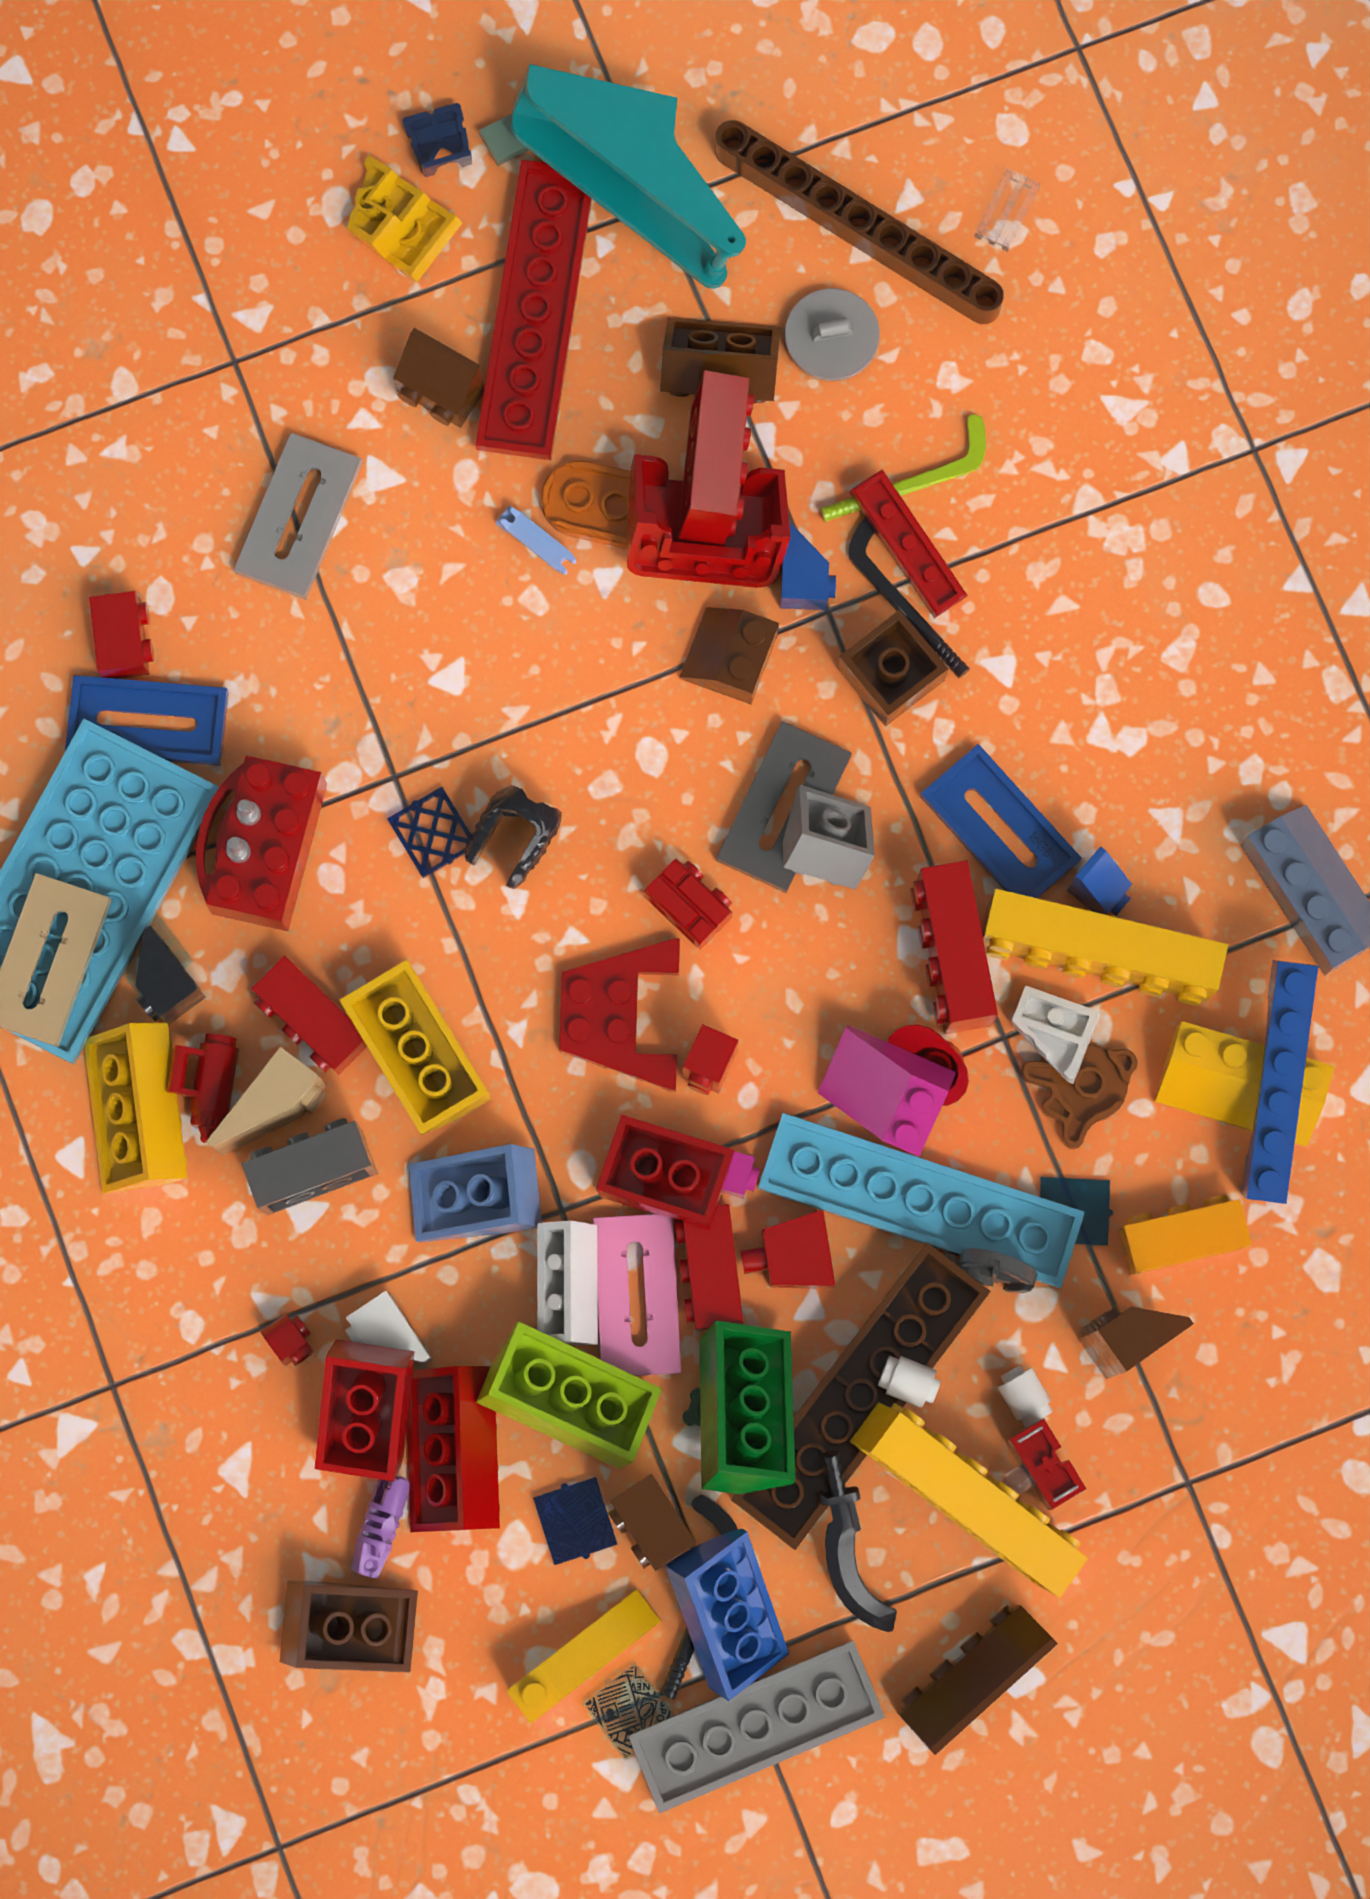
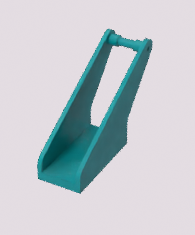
M530 64L513 103L511 130L517 141L703 286L710 289L722 286L727 278L726 262L729 258L738 256L743 251L746 245V237L676 142L674 129L678 98Z

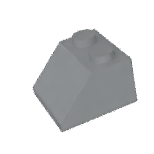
M799 784L782 843L784 868L790 869L797 874H806L826 880L833 885H842L856 890L875 856L871 807Z

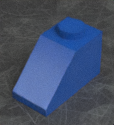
M789 524L791 538L782 563L780 609L826 610L828 598H835L836 575H829V562L793 524Z
M1100 846L1074 877L1067 891L1092 912L1105 915L1111 912L1117 916L1131 899L1126 892L1132 883L1109 853Z

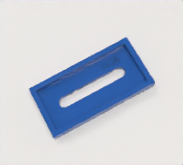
M74 675L65 751L82 720L86 719L169 762L221 766L229 691L223 687ZM102 711L192 718L197 721V727L191 732L102 725L97 722V715Z
M979 744L920 793L919 797L1004 891L1039 898L1082 859ZM967 791H976L1030 852L1032 851L1037 859L1035 867H1026L971 807L964 796Z

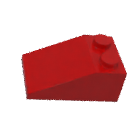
M621 1114L596 1191L601 1198L619 1204L710 1227L735 1150Z

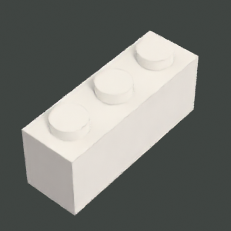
M571 1220L537 1223V1330L570 1346L598 1345L597 1225Z

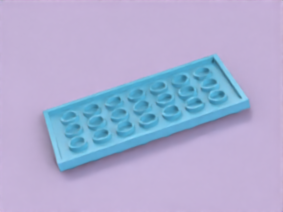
M86 719L82 720L0 870V969L36 873L110 897L112 902L59 1047L14 1032L11 1033L73 1065L75 1064L143 938L144 930L150 926L197 839L204 813L219 786ZM59 912L54 917L24 999V1006L27 1009L35 1008L40 1001V995L68 922V915L65 912Z

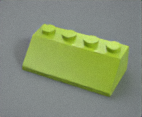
M518 1321L492 1363L476 1403L620 1469L634 1462L662 1388Z

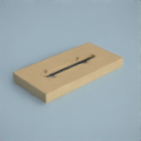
M35 874L0 969V1028L59 1047L112 902L110 897L47 876ZM59 912H65L68 915V922L40 995V1001L35 1008L27 1009L24 1006V999L54 917Z

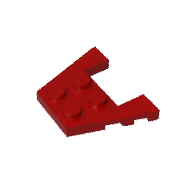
M673 938L563 971L561 975L559 1051L600 1067L626 1074L639 1081L651 1083L664 1090L676 1092L677 1055L637 1054L636 1035L638 976H679L680 938Z

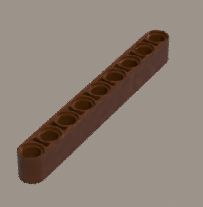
M729 120L718 127L716 131V157L724 166L978 324H989L998 318L1004 299V291L995 280L745 124L736 120ZM729 139H735L741 145L736 148H729L723 143ZM759 159H767L773 164L767 168H761L755 162ZM792 178H797L804 184L798 188H793L786 182ZM822 198H829L836 204L832 207H823L818 201ZM853 218H862L867 224L863 227H855L849 221ZM891 237L896 239L899 244L894 247H887L881 243V240ZM917 257H924L931 264L926 267H919L912 260ZM948 277H956L962 281V285L951 287L944 280ZM988 297L994 302V305L983 307L977 303L976 299Z

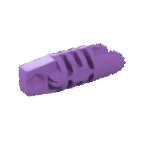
M396 1476L394 1482L380 1479L377 1481L371 1501L368 1504V1511L364 1516V1523H362L360 1528L362 1529L361 1533L357 1537L351 1567L352 1571L371 1578H378L392 1549V1541L396 1537L395 1532L399 1528V1520L403 1515V1509L408 1497L410 1483L404 1477Z

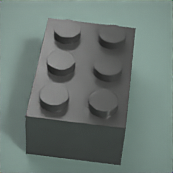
M342 1118L324 1126L325 1132L310 1137L309 1132H305L287 1139L288 1146L273 1151L272 1147L269 1146L250 1153V1160L241 1164L257 1208L268 1216L377 1175L378 1171L363 1130L356 1121L348 1123L347 1118Z

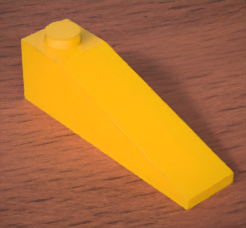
M636 1589L506 1692L528 1722L532 1724L659 1624L661 1620Z

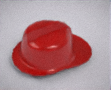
M919 1024L900 1027L888 1038V1043L956 1072L942 1106L958 1102L966 1093L969 1084L968 1069L964 1063L961 1051L952 1042L945 1040L933 1029Z

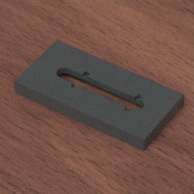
M782 721L719 851L716 861L787 894L796 875L792 870L784 868L782 843L790 813L773 848L769 851H764L759 847V841L797 762L804 760L810 764V771L803 786L833 795L852 753Z

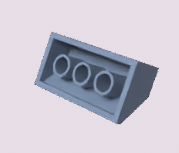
M1307 805L1276 818L1245 838L1240 845L1324 976L1370 949V901Z

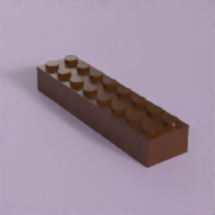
M926 1242L794 1415L795 1482L791 1485L744 1494H734L731 1501L789 1547L796 1550L829 1506L822 1505L818 1495L820 1490L824 1492L830 1491L823 1454L831 1450L839 1452L841 1470L844 1475L843 1480L846 1484L867 1456L853 1445L850 1440L878 1402L890 1408L894 1403L902 1408L907 1403L885 1394L886 1389L878 1386L888 1357L892 1356L899 1359L900 1356H903L933 1369L991 1291Z

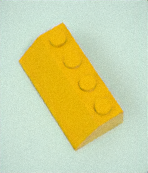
M407 959L339 1000L421 1135L460 1119L492 1099Z
M1181 1021L1174 1029L1154 1102L1252 1131L1265 1045ZM1306 1058L1295 1137V1144L1303 1147L1308 1146L1320 1117L1335 1068L1333 1065Z
M127 1023L88 1037L84 1049L102 1194L163 1186L187 1179V1158L184 1153L181 1129L182 1119L179 1114L178 1098L176 1094L167 1093L172 1062V1041L169 1035L168 1023Z

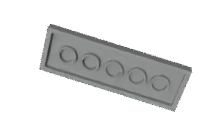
M852 1640L757 1680L729 1701L721 1696L632 1733L628 1737L658 1812L662 1813L883 1719L885 1715L856 1645Z

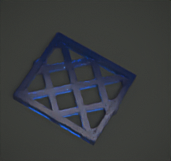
M443 787L436 789L418 801L414 800L411 805L387 818L423 879L447 864L451 865L454 860L465 854V848L455 854L450 853L453 840L466 843V846L471 842L472 835ZM434 797L439 798L436 811L422 808L425 802ZM444 800L453 815L441 812ZM410 811L415 812L412 825L399 822L400 817ZM421 813L434 816L431 829L417 826ZM439 818L452 821L449 834L436 831ZM457 823H459L467 838L454 835ZM398 827L411 830L408 842H406ZM416 831L429 834L426 847L413 845ZM434 836L448 839L445 852L431 849ZM412 850L424 853L421 865ZM429 854L443 857L442 862L431 868L426 867Z

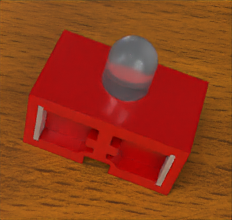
M1044 1418L1005 1440L1020 1466L1008 1472L1002 1482L1018 1495L1033 1487L1045 1508L1053 1510L1087 1489L1070 1460L1061 1462L1055 1451L1060 1449L1061 1445Z

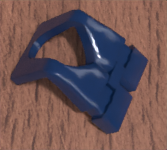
M454 103L436 108L432 114L422 112L404 117L402 122L407 137L411 138V147L425 178L435 175L440 166L448 163L457 162L462 167L472 165V153L468 146L466 127L463 128L462 125L464 117L460 104ZM441 148L453 153L452 155L435 159Z

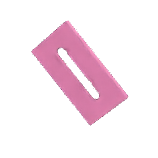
M659 1214L593 1218V1224L597 1225V1288L601 1360L634 1376L682 1373L673 1218ZM632 1242L639 1243L643 1249L648 1339L647 1343L642 1347H637L632 1343L627 1247Z

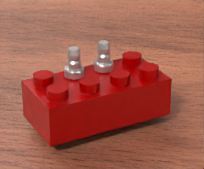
M246 755L244 763L233 771L220 785L204 813L196 845L198 881L206 902L205 904L213 915L289 931L327 788V782L322 772ZM234 791L236 792L234 800L228 807L218 832L215 870L213 874H207L205 869V853L208 834L219 808L228 795Z

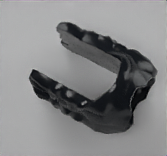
M510 785L498 791L490 799L486 810L481 814L480 821L475 825V832L471 836V842L465 848V860L471 865H476L503 816L524 818L536 828V832L506 884L507 887L515 889L525 881L529 871L535 868L540 858L546 853V848L550 845L551 839L557 835L561 824L562 812L544 802L536 803L528 799L522 788Z

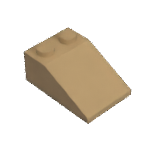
M280 1046L206 1143L224 1156L303 1117L307 1110L313 1113L323 1102L326 1096L323 1090L327 1085L318 1074Z

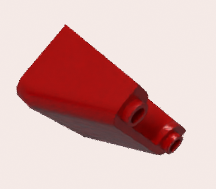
M634 454L630 469L626 548L627 568L630 572L642 577L753 588L766 587L776 581L791 538L785 470L761 467L747 473L745 484L741 485L739 496L745 498L742 518L737 520L734 537L728 536L724 546L677 542L683 481L668 479V465L660 457Z

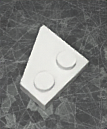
M1025 985L1012 1018V1026L1067 1082L1074 1084L1099 1019L1100 1011Z

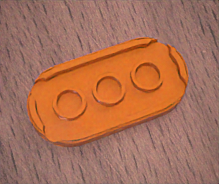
M584 460L570 461L565 463L564 466L559 467L556 471L554 469L546 477L541 489V506L546 520L555 530L564 535L626 549L630 470Z

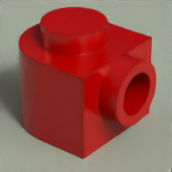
M285 1313L260 1331L268 1345L285 1366L291 1362L296 1366L314 1353L305 1339L311 1333L298 1315L291 1319Z

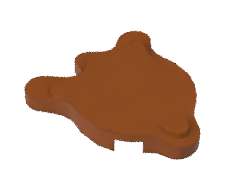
M1089 1044L1074 1084L1067 1082L1048 1062H1026L1021 1069V1076L1025 1082L1047 1088L1050 1091V1097L1042 1103L1041 1110L1046 1116L1061 1123L1063 1144L1070 1149H1076L1083 1144L1086 1133L1092 1125L1106 1120L1123 1105L1131 1075L1136 1070L1138 1061L1135 1054L1128 1049H1105Z

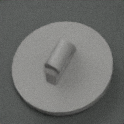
M828 288L808 294L794 306L786 322L785 343L791 359L803 372L824 381H841L859 374L871 363L879 345V324L872 308L858 295L843 289Z

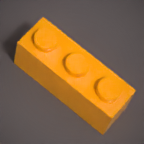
M1222 1195L1204 1200L1206 1207L1191 1210L1189 1204H1183L1167 1208V1216L1152 1219L1151 1212L1127 1218L1129 1225L1123 1226L1119 1231L1130 1274L1136 1275L1235 1252L1252 1246L1241 1200L1229 1201L1228 1195Z

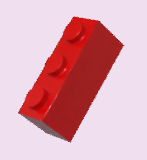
M285 955L251 988L258 997L253 1003L269 1019L276 1014L286 1024L281 1030L297 1046L304 1041L314 1051L309 1058L323 1072L326 1073L331 1068L339 1076L367 1048L351 1019Z
M717 1205L710 1227L689 1221L675 1220L677 1243H685L687 1259L680 1260L682 1283H690L692 1295L691 1299H684L687 1323L695 1322L696 1331L708 1330L715 1321L744 1324L730 1205Z

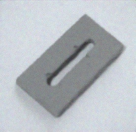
M290 433L234 567L235 574L307 600L363 464L362 458ZM311 470H319L322 474L321 481L318 483L297 539H295L288 557L278 559L275 556L277 547L306 477Z

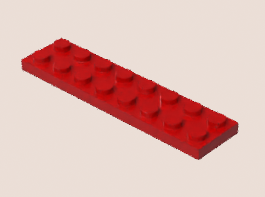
M521 159L475 446L476 450L552 460L592 198L544 162Z

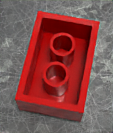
M335 1339L325 1358L314 1469L394 1482L404 1458L415 1351Z

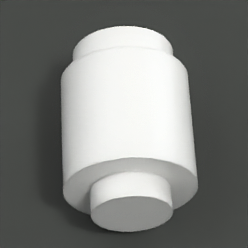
M889 1356L878 1386L886 1389L885 1394L922 1408L925 1401L933 1403L941 1381L934 1378L937 1371L903 1356H900L899 1359Z
M1019 1365L1000 1377L1004 1384L997 1389L1017 1421L1021 1420L1025 1428L1053 1412L1048 1404L1051 1402V1399L1032 1368L1024 1371L1022 1366Z

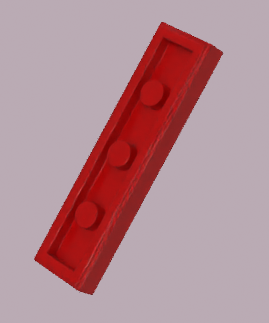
M883 469L850 490V495L934 619L967 598V593Z

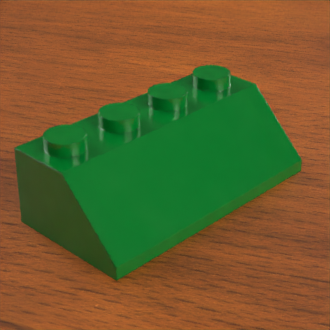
M715 1321L699 1340L701 1489L744 1494L791 1485L795 1482L791 1331Z

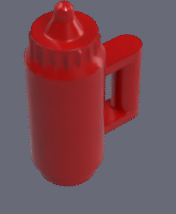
M207 1033L205 1034L204 1042L200 1043L199 1049L181 1045H174L167 1093L191 1097L189 1108L191 1113L190 1124L199 1129L201 1134L200 1140L203 1143H206L230 1110L239 1048H236L237 1039L227 1035ZM189 1055L198 1057L192 1090L184 1088Z

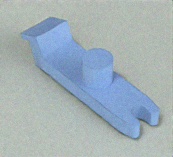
M510 505L495 522L506 533L511 534L554 570L563 575L567 574L566 568L562 565L563 561L568 560L572 564L577 562L576 558L567 548L522 512Z

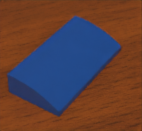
M738 1529L703 1542L665 1565L705 1679L711 1690L729 1701L789 1655L746 1530Z

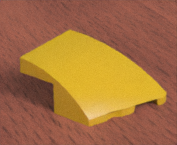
M368 155L364 163L367 171L362 188H357L355 208L350 214L347 230L393 267L415 282H418L461 226L462 222L455 214L430 200L423 191L400 178L393 169Z

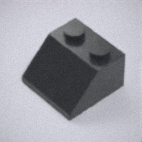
M151 926L147 927L143 932L135 984L142 995L136 1000L155 1022L161 1018L170 1025L205 999L206 996L161 936Z

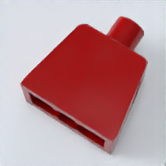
M824 1210L765 1228L761 1232L763 1247L741 1250L744 1274L767 1271L770 1288L831 1289L836 1285Z

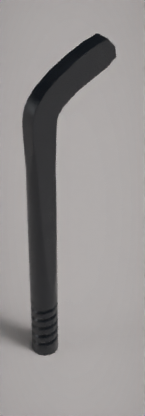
M864 517L852 536L849 545V559L851 563L896 611L901 610L935 653L960 679L970 668L944 642L943 638L867 556L866 548L875 534V530L867 518Z
M702 1494L693 1499L691 1506L710 1521L720 1532V1535L738 1530L732 1518L711 1499ZM687 1627L675 1658L672 1661L673 1664H671L668 1671V1676L660 1691L661 1695L673 1700L676 1698L682 1678H684L687 1666L695 1650Z

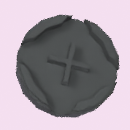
M964 1249L960 1254L958 1262L961 1269L982 1285L993 1287L994 1283H1003V1290L1011 1293H1027L1032 1291L1038 1275L1032 1267L1020 1260L985 1249Z

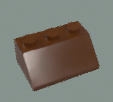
M668 317L662 352L660 392H669L677 397H685L690 394L695 395L705 370L750 378L748 393L754 394V403L774 401L781 327Z

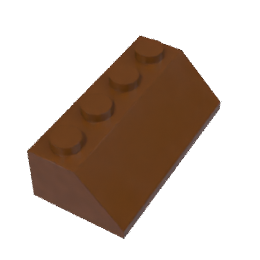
M1116 1306L1085 1325L1083 1329L1086 1335L1079 1339V1342L1104 1377L1109 1379L1127 1372L1194 1323L1190 1317L1136 1307H1129L1121 1312Z
M1008 1604L1002 1607L989 1620L994 1625L983 1636L978 1631L971 1635L959 1647L964 1652L953 1663L945 1659L929 1674L933 1679L931 1683L922 1691L918 1686L914 1687L899 1701L903 1708L897 1714L934 1755L940 1752L1058 1644L1021 1605H1016L1012 1609Z

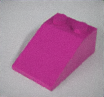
M846 1025L818 1090V1094L882 1141L919 1157L949 1092L956 1072L850 1025Z

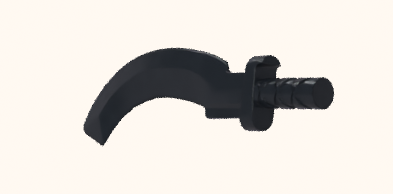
M836 1450L827 1451L823 1454V1460L827 1471V1479L830 1483V1491L824 1492L820 1490L818 1495L822 1505H830L833 1521L827 1525L825 1538L826 1561L831 1582L839 1599L853 1615L871 1627L885 1632H892L897 1610L887 1606L868 1591L858 1573L856 1565L855 1534L861 1530L855 1502L861 1498L859 1488L856 1486L846 1487L843 1480L844 1475L841 1470L839 1452Z

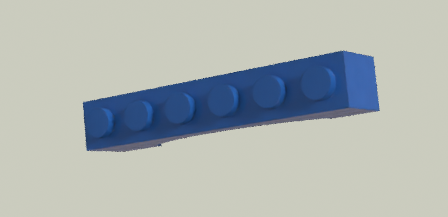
M1272 960L1267 997V1026L1261 1080L1241 1194L1246 1199L1287 1204L1319 967L1316 965Z

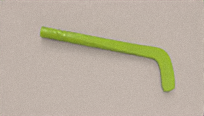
M978 415L968 416L969 446L968 454L964 458L892 483L900 496L978 470L984 460L986 450L983 418ZM850 497L832 505L821 507L820 513L823 521L827 522L861 509L855 500Z

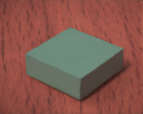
M512 114L480 129V135L497 166L529 151L528 148L517 141L512 133Z

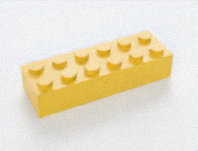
M995 889L988 903L982 929L987 956L1002 960H1008L1009 955L1025 959V965L1039 969H1047L1048 965L1063 968V974L1076 978H1085L1086 974L1101 977V983L1113 987H1124V983L1140 986L1139 992L1151 996L1160 997L1165 992L1177 995V1001L1194 1006H1200L1201 1001L1207 1003L1219 990L1229 945L1000 889Z
M878 1402L850 1442L1034 1585L1060 1598L1088 1560L1084 1554L1077 1550L1081 1543L1063 1529L1059 1530L1048 1523L1050 1519L1041 1511L1017 1499L1019 1495L1001 1481L997 1482L988 1475L984 1477L988 1470L970 1457L966 1458L958 1451L954 1454L953 1452L957 1446L938 1432L934 1433L927 1427L923 1430L922 1427L925 1421L907 1408L903 1409L896 1403L890 1408Z

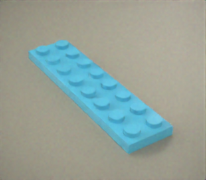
M782 1113L758 1186V1190L824 1210L825 1212L922 1244L927 1242L934 1248L959 1256L962 1250L968 1248L985 1249L1011 1256L1032 1267L1038 1274L1036 1281L1059 1289L1062 1287L1085 1213L1084 1211Z

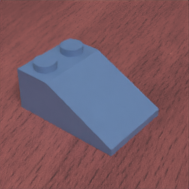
M508 1144L409 1164L416 1242L505 1234L537 1228V1223H542L535 1149Z

